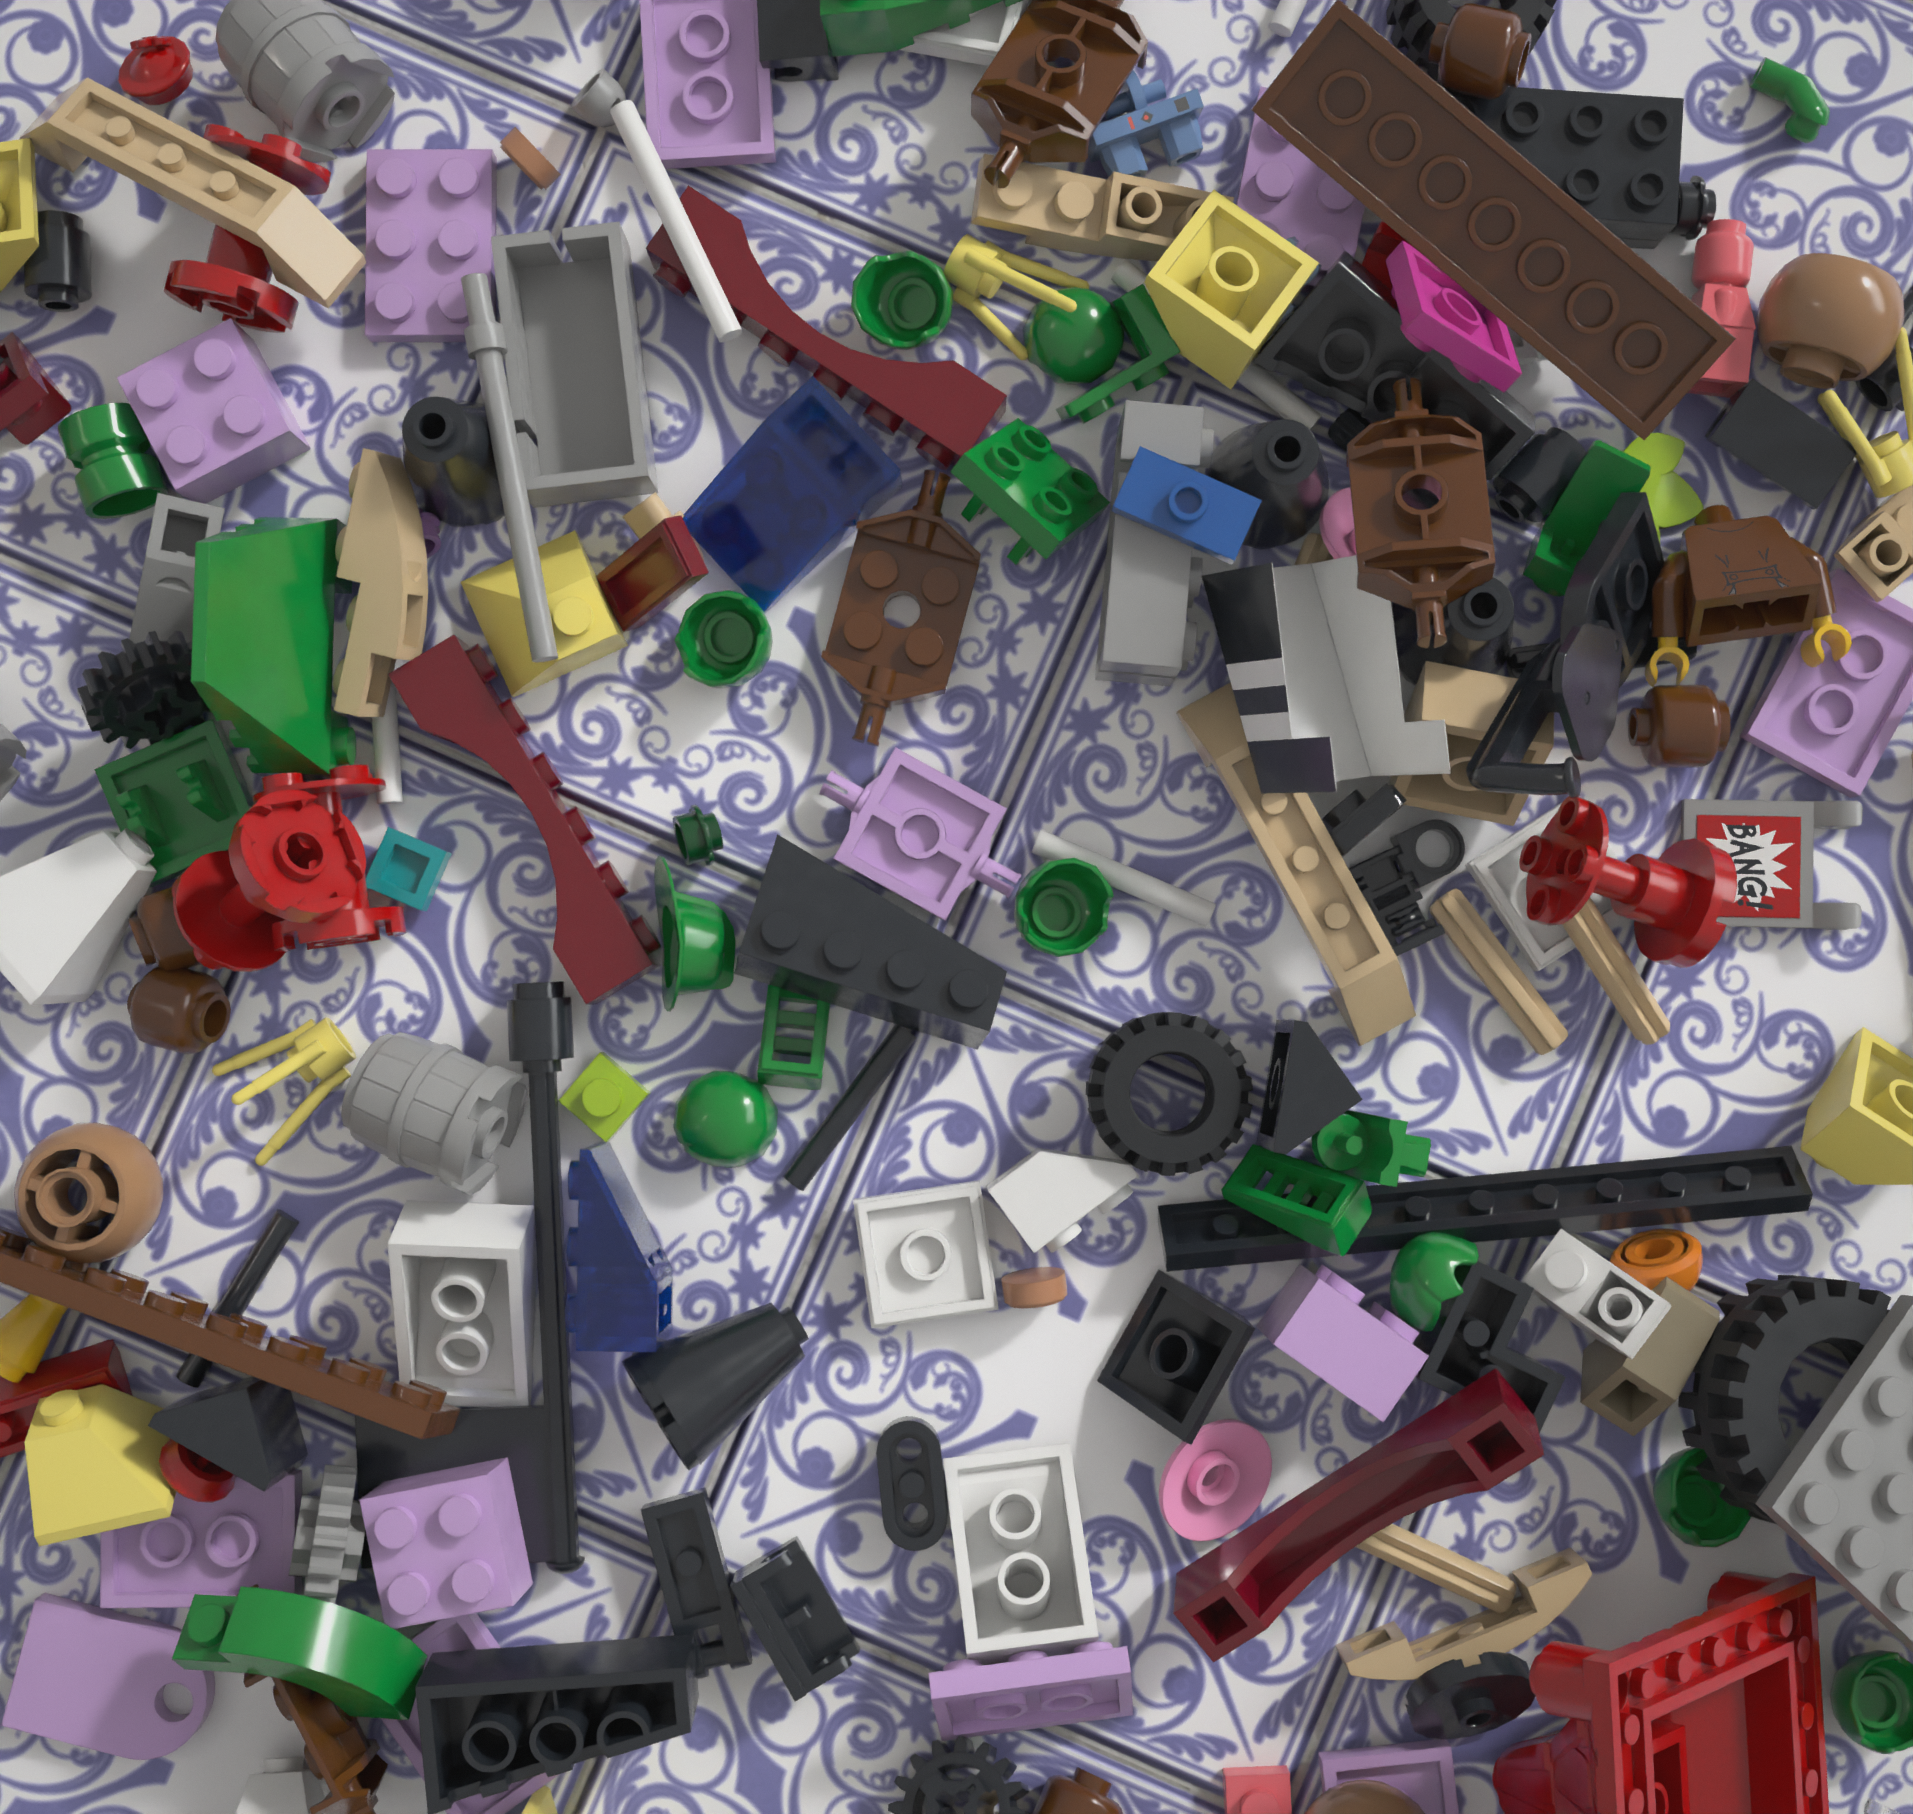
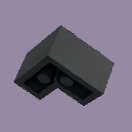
M1479 1261L1471 1266H1457L1454 1276L1463 1288V1293L1458 1297L1441 1302L1440 1315L1432 1331H1420L1414 1345L1429 1357L1415 1377L1448 1394L1454 1395L1497 1368L1536 1418L1540 1433L1566 1377L1549 1366L1507 1346L1534 1288Z

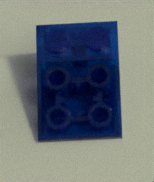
M812 376L762 422L684 513L683 520L696 542L746 596L755 600L764 613H766L856 530L858 521L870 518L902 488L901 469Z
M598 1142L580 1149L579 1160H571L569 1165L568 1195L570 1200H579L578 1227H569L567 1235V1264L570 1267H577V1293H568L565 1308L566 1332L576 1333V1351L657 1352L672 1335L674 1270L610 1142Z

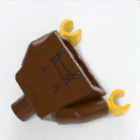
M1713 505L1703 509L1696 516L1694 526H1690L1683 531L1680 550L1666 557L1652 588L1651 637H1658V650L1655 651L1645 667V678L1648 684L1654 687L1657 683L1658 670L1656 664L1659 661L1664 660L1674 664L1677 670L1676 685H1679L1688 673L1689 659L1685 652L1678 648V637H1685L1687 647L1806 631L1811 630L1812 626L1813 633L1804 639L1800 648L1801 657L1804 662L1810 667H1817L1823 663L1824 650L1820 640H1824L1829 644L1835 662L1843 658L1848 653L1852 641L1849 632L1844 627L1832 622L1831 614L1836 613L1837 608L1827 563L1823 556L1795 538L1790 537L1776 518L1766 515L1735 520L1732 511L1725 505Z

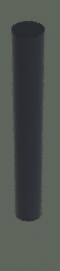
M897 1024L894 1025L783 1175L789 1183L801 1191L805 1190L917 1038L904 1027Z
M280 1209L276 1210L214 1313L227 1317L230 1316V1313L244 1314L299 1224L297 1219ZM189 1353L178 1370L176 1377L186 1385L198 1388L214 1362Z

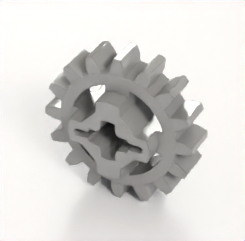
M325 1464L319 1497L302 1495L288 1576L305 1578L303 1596L335 1604L339 1581L356 1583L365 1536V1525L360 1501L353 1500L357 1468Z

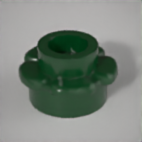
M691 805L688 813L673 817L676 841L686 865L705 861L707 866L712 865L715 858L713 851L723 849V838L714 813L711 812L703 815L697 805Z

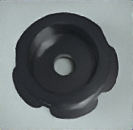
M1692 176L1690 182L1679 181L1677 225L1669 234H1681L1686 240H1694L1698 237L1702 228H1707V224L1714 220L1716 195L1712 189H1705L1706 183L1701 176Z

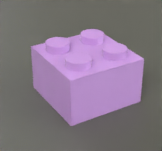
M231 318L117 377L175 491L191 501L207 504L311 449L255 341Z
M1299 1264L1256 1327L1273 1345L1384 1422L1429 1357L1412 1344L1419 1335V1332L1375 1301L1368 1311L1358 1306L1365 1294L1323 1264L1315 1274Z
M508 1457L384 1481L360 1499L384 1624L393 1629L514 1606L533 1585Z

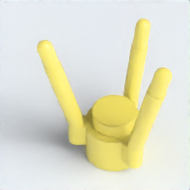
M966 234L953 249L943 271L948 282L956 286L953 300L969 309L1018 359L1026 360L1028 358L1026 348L978 299L979 296L982 294L991 299L1004 281L1040 300L1071 313L1077 308L1074 300L1017 271L1067 288L1089 289V283L1066 272L1005 251L989 240L984 244L971 235Z
M1903 327L1896 341L1895 349L1908 439L1901 440L1898 431H1892L1868 442L1848 409L1833 390H1827L1817 397L1818 403L1829 417L1828 419L1839 435L1849 441L1857 452L1855 458L1875 498L1890 496L1913 485V362L1907 331Z
M325 1017L317 1024L313 1019H310L296 1030L232 1056L230 1059L215 1064L212 1068V1073L215 1076H221L291 1048L287 1051V1060L232 1095L231 1101L235 1105L243 1104L296 1070L308 1083L317 1077L321 1079V1082L256 1155L255 1163L259 1166L265 1165L282 1148L335 1087L351 1077L349 1070L345 1066L356 1059V1054L340 1029L328 1017Z

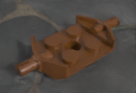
M1124 0L1031 1L971 93V116L999 147L998 152L984 170V176L991 185L995 186L998 180V188H1006L1020 164L1025 161L1030 163L1085 162L1087 160L1089 139L1136 64L1141 69L1146 65L1148 41L1135 17L1119 9ZM1064 57L1072 60L1075 64L1068 68H1054L1048 65L1047 62Z
M1406 378L1396 381L1393 385L1396 404L1394 418L1371 423L1347 444L1346 466L1349 467L1357 558L1356 583L1357 589L1407 608H1412L1416 614L1417 645L1422 648H1429L1431 624L1433 648H1437L1447 642L1443 616L1445 605L1465 595L1473 588L1493 579L1496 562L1482 434L1458 417L1429 415L1428 409H1423L1421 381L1416 378H1410L1408 401ZM1424 488L1435 493L1439 502L1429 509L1418 510L1408 506L1402 497L1412 489Z
M924 470V478L917 504L912 509L857 522L855 543L827 646L821 655L823 662L861 696L860 704H862L852 739L864 743L869 722L872 720L867 744L872 746H879V738L886 712H891L892 706L918 702L945 694L981 561V554L943 519L941 509L947 486L951 479L949 475L939 472L934 495L931 496L936 478L935 470ZM900 595L909 596L919 604L921 612L915 624L908 628H896L886 621L884 609L886 604L894 597Z
M255 1584V1585H253V1586H251V1587L258 1588L259 1585H258V1584ZM244 1673L243 1683L248 1688L268 1676ZM271 1677L274 1682L273 1696L279 1711L287 1720H294L306 1743L304 1745V1755L309 1769L318 1780H325L330 1789L328 1795L321 1802L310 1807L311 1814H376L373 1809L379 1801L376 1793L388 1768V1764L377 1754L380 1749L377 1740L367 1739L357 1717L349 1716L324 1695L302 1685Z

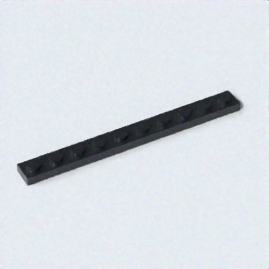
M1792 1146L1401 1182L1397 1184V1187L1381 1184L1366 1186L1372 1206L1371 1215L1346 1255L1401 1250L1409 1240L1430 1232L1445 1233L1476 1243L1556 1235L1560 1229L1571 1234L1803 1212L1809 1210L1813 1193ZM1289 1193L1282 1194L1281 1198L1286 1199ZM1313 1195L1307 1207L1312 1208L1318 1197ZM1226 1199L1158 1205V1226L1166 1272L1338 1256L1312 1245Z

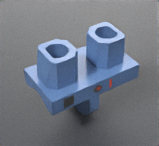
M1132 71L1120 90L1121 94L1116 96L1105 116L1109 119L1125 112L1127 114L1100 123L1090 138L1088 148L1090 162L1101 160L1108 177L1113 172L1137 177L1145 176L1148 168L1140 145L1158 138L1169 167L1196 159L1203 150L1200 126L1197 120L1204 105L1198 88L1148 106L1147 104L1166 98L1167 95L1163 81L1159 79L1141 85L1135 71Z

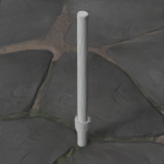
M472 273L461 278L469 326L464 329L469 358L476 360L532 662H546L557 659L558 653L502 356L508 352L503 325L495 322L487 275Z

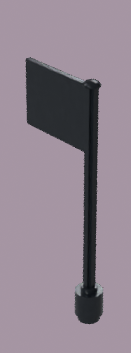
M564 981L512 984L513 1000H507L509 1061H522L523 1073H528L544 1405L460 1408V1413L451 1434L427 1439H419L355 1415L358 1500L360 1501L362 1497L384 1481L508 1457L529 1563L546 1562L547 1567L551 1571L559 1574H568L581 1568L585 1561V1557L579 1555L557 1072L562 1071L561 1059L574 1058L571 997H565ZM366 1530L361 1555L362 1569L373 1568Z

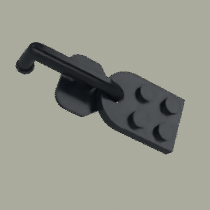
M1623 492L1620 494L1607 518L1601 521L1597 534L1585 555L1576 563L1563 601L1560 637L1552 641L1526 664L1467 765L1466 773L1468 780L1475 788L1487 792L1530 795L1569 794L1573 799L1580 796V772L1578 764L1573 757H1568L1564 763L1558 764L1520 762L1549 712L1560 714L1571 752L1578 761L1592 762L1597 759L1614 729L1619 688L1628 678L1651 636L1652 588L1665 562L1646 492Z

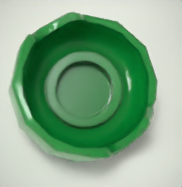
M907 250L885 256L875 255L866 262L853 281L851 308L861 329L876 342L889 348L910 350L926 346L938 339L939 334L945 331L952 317L953 290L942 268L923 255H918L913 251Z
M1078 287L1056 290L1060 294L1074 300L1077 308L1074 312L1070 313L1043 300L1033 306L1023 327L1027 359L1030 363L1038 366L1056 383H1092L1113 368L1123 348L1124 329L1121 326L1122 320L1114 307L1102 295L1092 290Z
M730 590L704 594L687 608L678 630L679 633H677L674 639L685 666L683 672L691 679L719 689L742 686L761 673L771 656L773 643L771 627L758 603L750 597Z
M1076 858L1046 861L1031 870L1020 883L1015 895L1014 906L1016 929L1032 949L1048 955L1063 957L1083 953L1099 939L1100 935L1107 931L1110 901L1114 897L1112 887L1097 866Z
M712 1071L689 1082L676 1102L673 1128L678 1142L684 1146V1151L694 1159L715 1167H741L765 1154L777 1134L778 1109L767 1088L759 1083L758 1080L737 1072Z
M1430 1232L1409 1240L1398 1252L1391 1268L1389 1294L1391 1307L1396 1317L1415 1330L1432 1331L1440 1315L1441 1302L1458 1297L1463 1293V1288L1455 1279L1454 1271L1457 1266H1471L1477 1263L1479 1256L1476 1244L1456 1236L1437 1232Z
M1689 1447L1673 1453L1657 1471L1653 1487L1655 1506L1660 1518L1668 1529L1685 1544L1696 1547L1717 1548L1737 1539L1751 1519V1516H1748L1749 1510L1729 1505L1719 1497L1725 1485L1703 1479L1696 1468L1697 1465L1707 1458L1704 1449Z
M1874 1650L1851 1656L1835 1673L1830 1692L1833 1715L1841 1729L1854 1742L1876 1753L1894 1754L1896 1751L1900 1752L1913 1747V1663L1900 1656L1898 1652Z

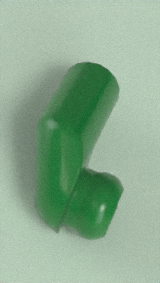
M1765 57L1757 68L1749 87L1787 104L1794 112L1785 124L1786 133L1801 142H1813L1817 138L1821 126H1827L1830 116L1829 107L1811 78Z

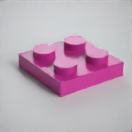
M1402 241L1388 256L1386 264L1393 286L1391 294L1398 305L1402 320L1400 327L1404 336L1410 343L1424 352H1430L1434 349L1449 358L1457 371L1466 379L1474 383L1484 380L1504 393L1522 375L1507 325L1422 253Z

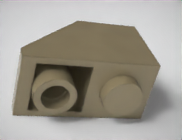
M1665 1277L1651 1291L1669 1302L1672 1307L1633 1359L1626 1357L1597 1339L1583 1350L1580 1403L1633 1437L1677 1401L1720 1320L1719 1310L1668 1277Z

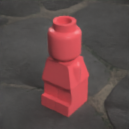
M1719 219L1709 222L1706 234L1701 236L1695 245L1691 281L1699 290L1692 296L1691 300L1736 339L1690 389L1688 393L1730 398L1749 382L1753 336L1756 325L1746 287L1751 277L1754 243L1745 235L1746 224L1739 220Z

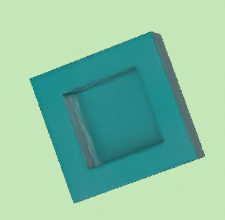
M388 827L366 876L367 888L427 912L452 853Z

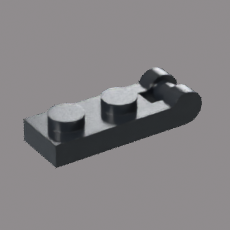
M706 1487L644 1504L641 1508V1514L674 1635L694 1634L697 1680L708 1677L709 1669L730 1664L733 1670L751 1665L752 1652L750 1642L742 1624L735 1595L730 1587L731 1579ZM718 1624L722 1639L703 1644L699 1637L698 1629Z

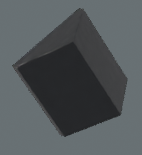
M1276 1020L1256 1145L1272 1152L1287 1154L1363 1099L1308 1022Z
M1158 1269L1097 1381L1179 1439L1192 1445L1255 1328L1244 1316Z
M253 1376L199 1391L155 1413L148 1424L149 1427L264 1492L302 1466L308 1455L291 1391Z

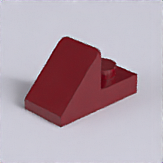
M11 332L0 341V356L4 358L0 365V431L6 428L20 443L26 445L30 444L69 414L72 408L69 401L23 342Z

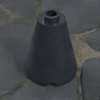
M427 397L415 403L404 417L402 442L403 464L418 505L424 511L435 514L440 521L455 527L483 523L487 525L499 521L505 516L484 404L445 397ZM515 426V428H516V433H520V431H519V430L517 429V427Z
M1281 419L1257 423L1234 431L1222 440L1213 451L1210 468L1205 470L1206 476L1262 500L1242 545L1260 550L1285 545L1306 535L1319 520L1321 510L1328 499V472L1318 442L1308 427L1295 420Z
M1494 577L1445 605L1443 616L1447 642L1437 648H1433L1431 624L1429 648L1419 647L1417 645L1418 635L1415 611L1412 608H1407L1397 603L1392 605L1399 672L1406 681L1415 686L1425 661L1497 674L1507 660L1513 638L1514 601L1509 589Z
M770 1302L635 1351L621 1362L686 1469L691 1470L698 1464L701 1465L805 1358L800 1345L809 1338L790 1307L779 1312Z

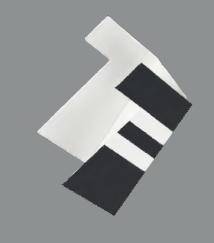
M1356 555L1310 564L1273 568L1271 562L1202 576L1261 794L1337 792L1336 782L1370 776L1451 774L1445 720L1404 721L1392 602L1357 589Z

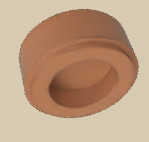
M516 127L500 141V148L541 190L543 188L547 190L561 175Z
M1029 1268L1011 1272L1001 1278L1004 1302L1013 1308L1049 1306L1064 1300L1068 1295L1065 1270L1061 1268Z

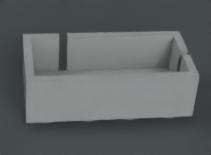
M620 222L561 228L563 242L573 262L566 263L562 262V255L549 230L492 236L491 243L500 322L503 325L508 350L504 355L507 384L514 423L520 433L516 434L529 503L533 508L659 493L631 251ZM532 439H537V446L534 444Z
M1125 401L1116 436L1095 680L1170 686L1180 670L1186 671L1188 661H1193L1197 622L1186 621L1187 608H1192L1194 597H1198L1200 593L1203 558L1191 557L1192 547L1116 514L1111 510L1140 446L1205 475V468H1210L1214 429L1203 428L1204 407Z

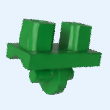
M1347 1110L1312 1135V1150L1315 1158L1327 1169L1361 1180L1397 1187L1399 1173L1418 1177L1425 1176L1431 1140L1430 1138L1406 1134L1408 1121Z

